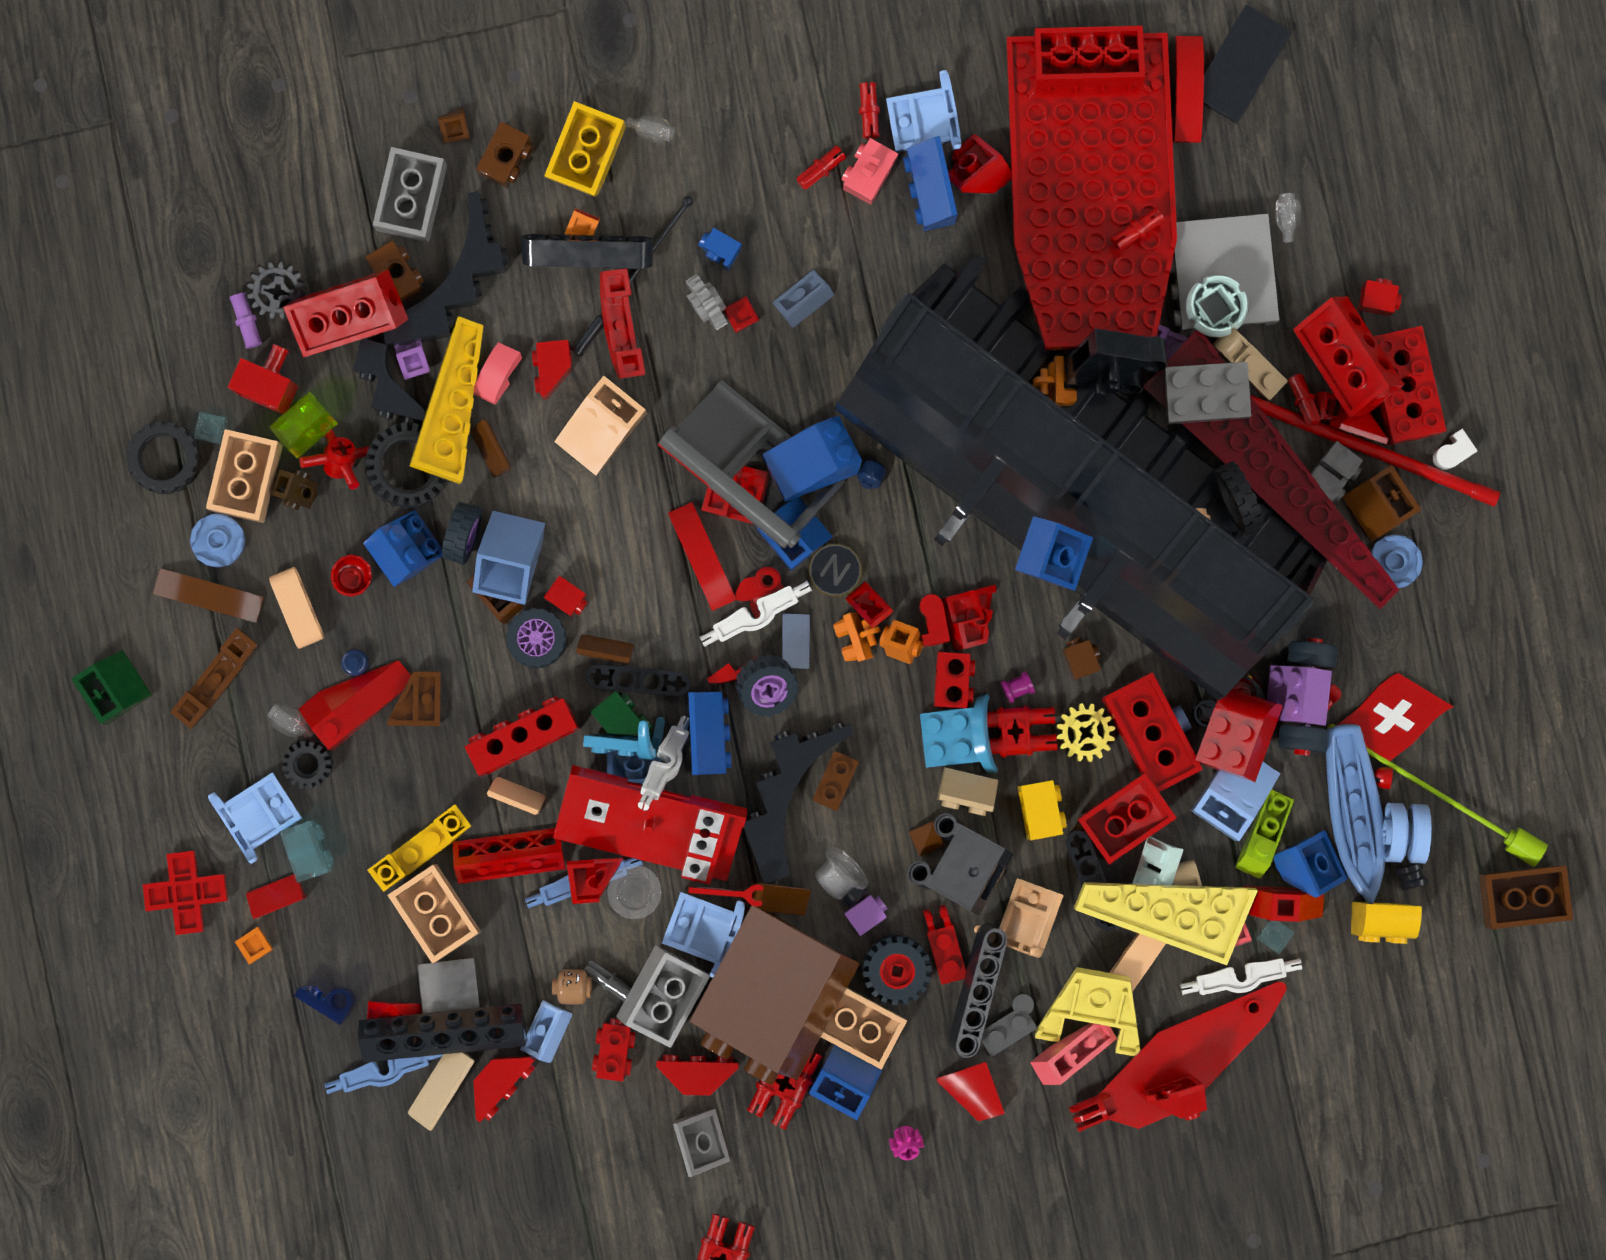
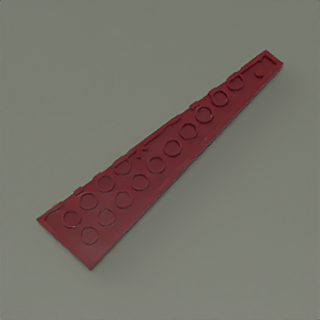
M1196 330L1167 360V367L1223 364L1225 362L1206 336ZM1162 370L1156 372L1143 386V389L1166 409L1164 371ZM1251 395V417L1249 419L1181 423L1223 464L1231 461L1238 464L1240 470L1245 474L1246 480L1249 481L1251 490L1379 610L1399 591V588L1377 559L1373 557L1367 546L1340 514L1334 503L1327 497L1318 482L1279 431L1272 425L1269 418L1255 403Z

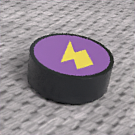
M859 883L842 899V902L850 909L868 892V889L862 883Z

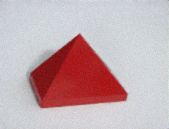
M1345 412L1330 420L1329 426L1384 444L1388 442L1387 436L1370 413L1366 416L1349 418Z
M866 581L845 598L872 629L893 613L891 607Z
M368 1001L367 1019L422 1014L421 1003Z

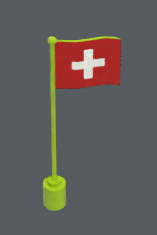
M1397 673L1380 684L1355 712L1337 724L1359 725L1370 756L1504 836L1503 843L1506 844L1505 850L1532 867L1539 863L1548 844L1520 827L1516 830L1511 829L1507 833L1391 762L1393 758L1411 746L1436 718L1454 706ZM1335 724L1328 725L1327 729L1334 727Z

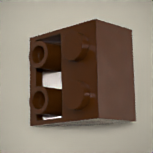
M1392 465L1342 496L1343 501L1370 542L1421 511L1418 503Z

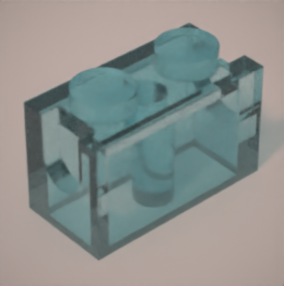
M310 820L279 831L297 883L332 872L330 866L334 865L330 851L324 850L321 840L325 839L320 824L316 825L314 820Z

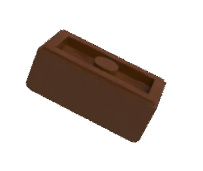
M485 419L480 421L471 430V435L492 476L497 478L510 471L512 467L489 422Z
M581 635L576 652L582 656L629 664L631 663L634 645L628 642Z
M755 882V884L763 886V891L755 890L753 892V899L762 901V906L757 908L768 912L805 915L811 889Z

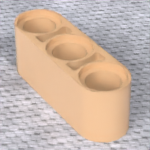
M292 567L270 576L271 586L298 649L324 639L323 631L297 569Z
M1137 933L1109 973L1131 977L1133 992L1166 943Z

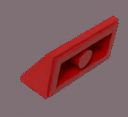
M297 873L246 893L253 919L306 899Z

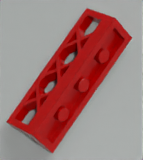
M555 828L455 841L453 842V865L457 882L461 884L566 869L562 840L555 839L556 844L544 846L540 844L544 839L553 838ZM518 842L528 843L524 849L514 848ZM498 845L502 847L495 853L486 851L491 846ZM472 849L475 851L471 856L460 857V850Z

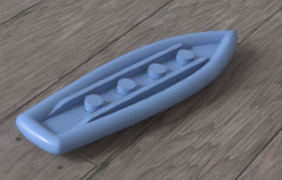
M1341 724L1327 729L1329 731V738L1327 741L1326 767L1331 822L1339 856L1348 877L1362 897L1369 904H1373L1380 889L1385 870L1384 853L1386 852V845L1383 844L1382 839L1383 812L1361 727L1355 724Z

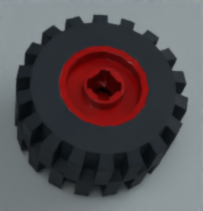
M894 934L889 937H882L878 942L870 946L869 951L864 956L862 969L865 984L875 998L880 999L881 1002L891 1003V1005L909 1004V1001L918 999L919 995L927 989V984L930 983V973L932 970L929 957L923 947L914 939L908 938V936H897Z

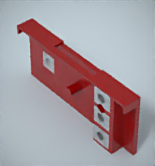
M572 765L553 838L682 870L681 878L709 885L712 878L727 881L740 833L746 821L747 808L695 795L689 797L663 790L659 799H653L649 809L644 810V806L642 809L638 807V803L643 796L640 794L641 784L629 782L628 778ZM600 807L602 812L596 814L592 811V808Z

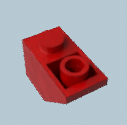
M569 340L536 343V350H532L533 366H538L539 377H534L536 393H541L543 400L549 399L573 370Z

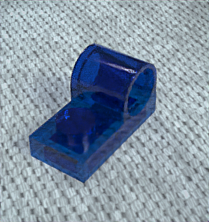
M311 984L308 987L303 985L298 988L294 995L296 998L339 1025L345 1022L355 1004L354 993L346 987H339L330 991L326 998L321 996L323 992ZM337 993L344 994L347 998V1004L344 1008H339L334 1003Z

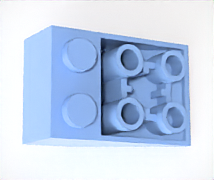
M1262 762L1256 782L1254 783L1217 770L1190 811L1234 841H1240L1256 817L1280 773Z

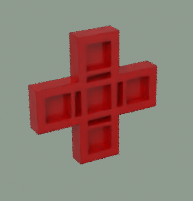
M195 851L166 854L169 881L142 884L145 912L173 908L176 935L204 932L202 904L228 901L226 875L198 877Z

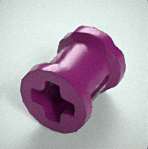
M1026 671L1022 672L1021 676L1010 681H1001L1002 688L1010 703H1013L1015 698L1026 693H1035L1033 684Z

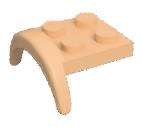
M1017 878L1000 925V929L1007 936L1006 946L1040 958L1044 952L1063 895ZM976 925V926H975V928H974V931H975V932H977V930H978V928L980 927V925ZM996 932L990 933L987 938L995 941Z

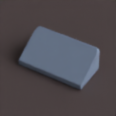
M812 270L772 303L790 326L795 327L832 298L834 293L824 279L815 270Z
M783 614L782 660L785 659L792 669H809L810 615Z

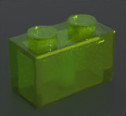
M309 392L299 399L285 414L280 416L269 428L298 459L338 423L315 396Z

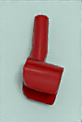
M1335 684L1330 685L1328 710L1340 699L1342 694Z

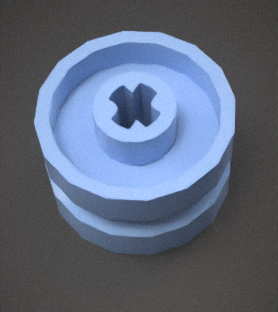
M1387 803L1383 816L1382 831L1383 844L1386 845V852L1384 853L1385 862H1402L1406 855L1409 863L1426 864L1431 844V814L1429 806L1412 804L1407 811L1403 803Z

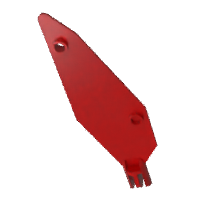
M1277 981L1158 1032L1098 1095L1068 1107L1071 1113H1075L1072 1118L1075 1123H1079L1076 1126L1078 1132L1107 1120L1140 1129L1172 1115L1142 1098L1140 1092L1189 1075H1193L1201 1081L1206 1089L1269 1023L1286 992L1287 987L1285 983ZM1251 1003L1256 1004V1009L1254 1011H1249V1005Z

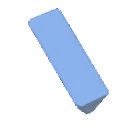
M542 1000L527 1033L526 1046H522L520 1050L540 1061L551 1063L570 1022L572 1013Z

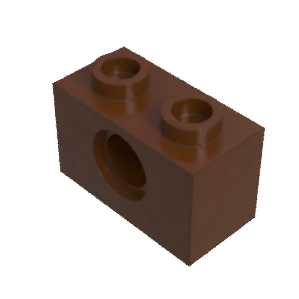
M500 122L476 168L478 174L505 188H508L510 182L514 184L520 174L518 167L522 159L527 160L533 146L530 145L532 142L530 136ZM503 151L513 152V158L510 161L502 162L499 160V156Z
M392 240L366 256L375 273L389 269V272H391L392 268L396 266L403 267L404 272L402 276L392 278L402 303L423 291L420 283L424 280L416 267L412 270L406 260L410 259V256L402 244L397 247Z
M834 751L812 801L837 811L859 761Z

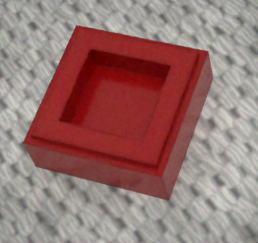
M747 296L723 310L735 333L759 321Z

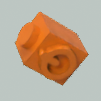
M893 620L891 625H887L884 628L879 643L880 647L885 649L886 656L910 665L914 657L920 655L923 648L919 629Z

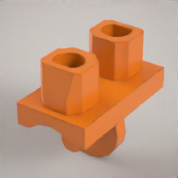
M1055 356V361L1048 364V369H1040V376L1033 379V386L1039 388L1040 392L1048 396L1059 406H1073L1077 400L1076 389L1064 388V381H1066L1064 357Z
M857 612L843 615L844 619L833 624L838 638L849 635L852 645L842 648L845 661L858 660L860 662L874 658L870 647L877 645L874 634L881 632L880 626L872 629L865 620L861 621L860 615Z

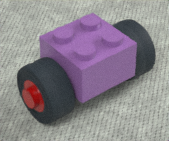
M1306 638V641H1291L1289 643L1287 662L1290 665L1300 667L1270 666L1267 700L1283 705L1278 719L1279 722L1299 724V726H1280L1278 747L1294 750L1296 755L1310 756V752H1327L1329 731L1310 727V725H1326L1332 671L1322 669H1335L1337 665L1338 647L1324 644L1322 639Z

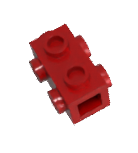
M610 1018V1022L603 1023V1028L598 1027L596 1044H600L599 1055L594 1054L592 1071H597L596 1078L623 1082L625 1075L630 1076L632 1059H627L629 1048L634 1049L636 1032H631V1028L622 1023L618 1018Z

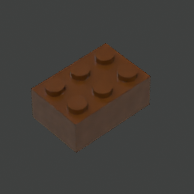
M1565 865L1478 874L1484 924L1487 929L1573 920L1567 866Z

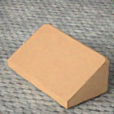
M501 777L494 779L487 792L489 797L534 815L540 814L546 799L544 794Z

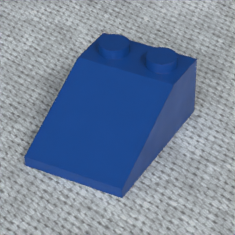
M839 415L812 425L762 454V458L785 502L857 475L862 463V459Z

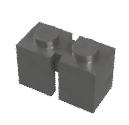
M1336 441L1320 460L1319 464L1322 466L1318 465V467H1315L1311 475L1318 482L1327 497L1337 504L1346 492L1343 489L1345 483L1348 480L1353 482L1362 471L1359 465L1363 460Z

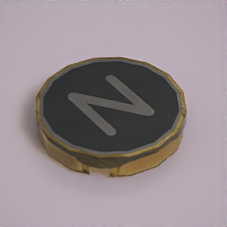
M840 543L828 544L819 548L813 554L809 563V577L813 586L820 593L829 597H841L851 593L858 586L862 576V564L858 555L850 547Z

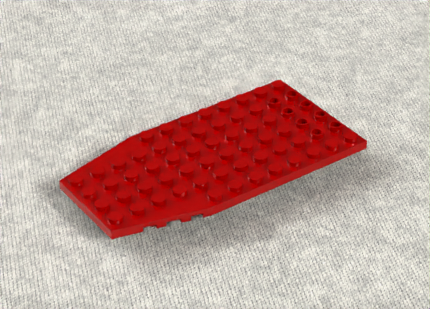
M1143 26L1035 28L1034 36L1007 37L1014 248L1045 350L1076 349L1095 328L1145 337L1157 336L1177 242L1168 34L1143 33ZM1155 207L1159 209L1158 215L1162 213L1165 222L1146 233L1144 239L1136 240L1119 252L1116 249L1118 245H1113L1111 237L1127 228L1132 220L1140 219Z

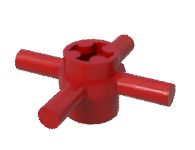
M329 423L323 424L320 429L328 443L324 453L300 457L301 467L305 468L324 464L323 468L328 476L335 479L344 478L351 490L358 488L359 483L352 467L356 459L366 457L370 446L355 448V445L349 439L336 437Z

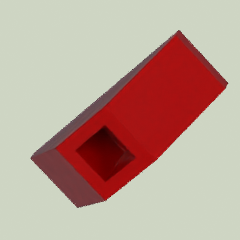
M1242 885V888H1256L1258 890L1248 915L1271 921L1301 922L1323 917L1324 894L1315 898L1298 888Z
M664 1054L663 1059H657L656 1067L683 1095L710 1096L738 1070L739 1061H733V1056H730L729 1059L717 1056V1060H706L705 1055H690V1060H679V1055Z
M529 1055L493 1058L473 1080L475 1117L479 1123L484 1118L489 1121L499 1110L496 1104L502 1098L508 1100L518 1089L514 1085L518 1079L522 1077L526 1080L536 1067L532 1064L536 1060L535 1057Z

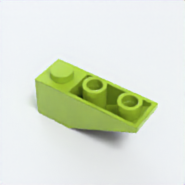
M1271 789L1256 816L1235 868L1258 879L1263 876L1271 865L1294 799Z

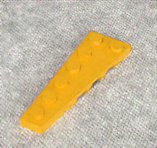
M459 316L456 318L409 465L410 467L458 484L462 482L464 476L467 439L471 424L470 416L471 409L473 408L474 386L477 378V364L480 356L484 326Z

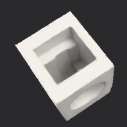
M1463 429L1449 437L1453 444L1444 445L1434 452L1433 463L1438 469H1451L1477 452V449Z

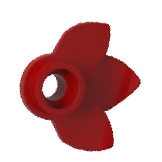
M772 567L759 569L755 577L745 578L739 584L735 599L738 601H750L752 613L758 619L761 613L758 609L757 600L785 588L781 584L780 573ZM764 576H771L773 583L765 585L762 581Z

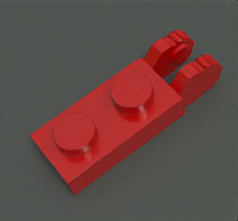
M946 905L940 906L939 910L945 926L943 928L934 929L932 913L929 909L923 911L928 927L927 935L941 985L964 979L966 974L954 926L950 923Z

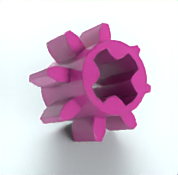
M910 1126L897 1128L894 1131V1138L889 1139L894 1157L899 1156L902 1160L916 1158L919 1155V1148L924 1147L919 1129L913 1130Z

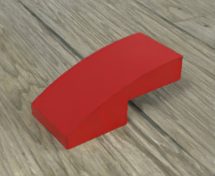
M728 663L707 680L710 684L737 680V674L741 670L738 669L735 672Z

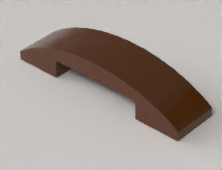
M161 568L153 591V595L254 623L258 622L264 601L262 596Z
M236 628L221 646V651L193 687L185 692L170 713L187 727L193 729L234 681L259 644L239 628Z

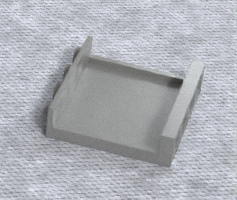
M1268 214L1176 222L1177 242L1170 271L1174 275V284L1170 285L1172 300H1176L1177 310L1173 311V321L1175 327L1179 326V333H1184L1186 330H1196L1194 328L1195 322L1187 317L1186 299L1196 283H1203V278L1211 275H1224L1234 279L1240 284V291L1246 293L1249 303L1248 313L1242 325L1260 323L1274 325L1279 321ZM1218 292L1199 303L1213 325L1231 313Z

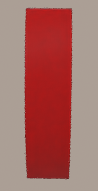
M1176 36L1174 143H1201L1204 97L1203 36Z
M627 268L600 272V299L604 330L618 379L645 375L641 348L637 349L628 296L632 294Z
M691 502L669 512L670 520L711 610L714 611L736 601L693 503Z

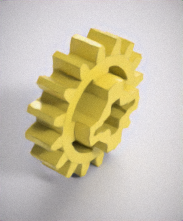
M1082 703L1079 704V711H1076L1073 707L1069 708V717L1064 714L1061 715L1062 720L1065 722L1056 726V728L1062 730V734L1057 735V739H1063L1064 743L1061 744L1060 749L1068 748V757L1075 753L1077 754V761L1081 762L1083 756H1086L1088 762H1092L1093 754L1100 759L1103 757L1102 749L1106 751L1111 749L1107 745V741L1115 740L1114 737L1109 735V732L1115 730V727L1108 726L1107 723L1112 718L1111 716L1103 718V708L1095 712L1094 704H1090L1088 710H1086ZM1079 715H1091L1086 722H1080L1075 719ZM1099 722L1103 727V738L1098 735L1097 726ZM1091 725L1089 731L1092 735L1091 738L1086 737L1078 743L1082 735L1081 731H1079L1080 727L1086 728ZM1068 727L1073 730L1074 740L1072 743L1068 738ZM1087 743L1096 746L1095 749L1090 751L1080 750Z

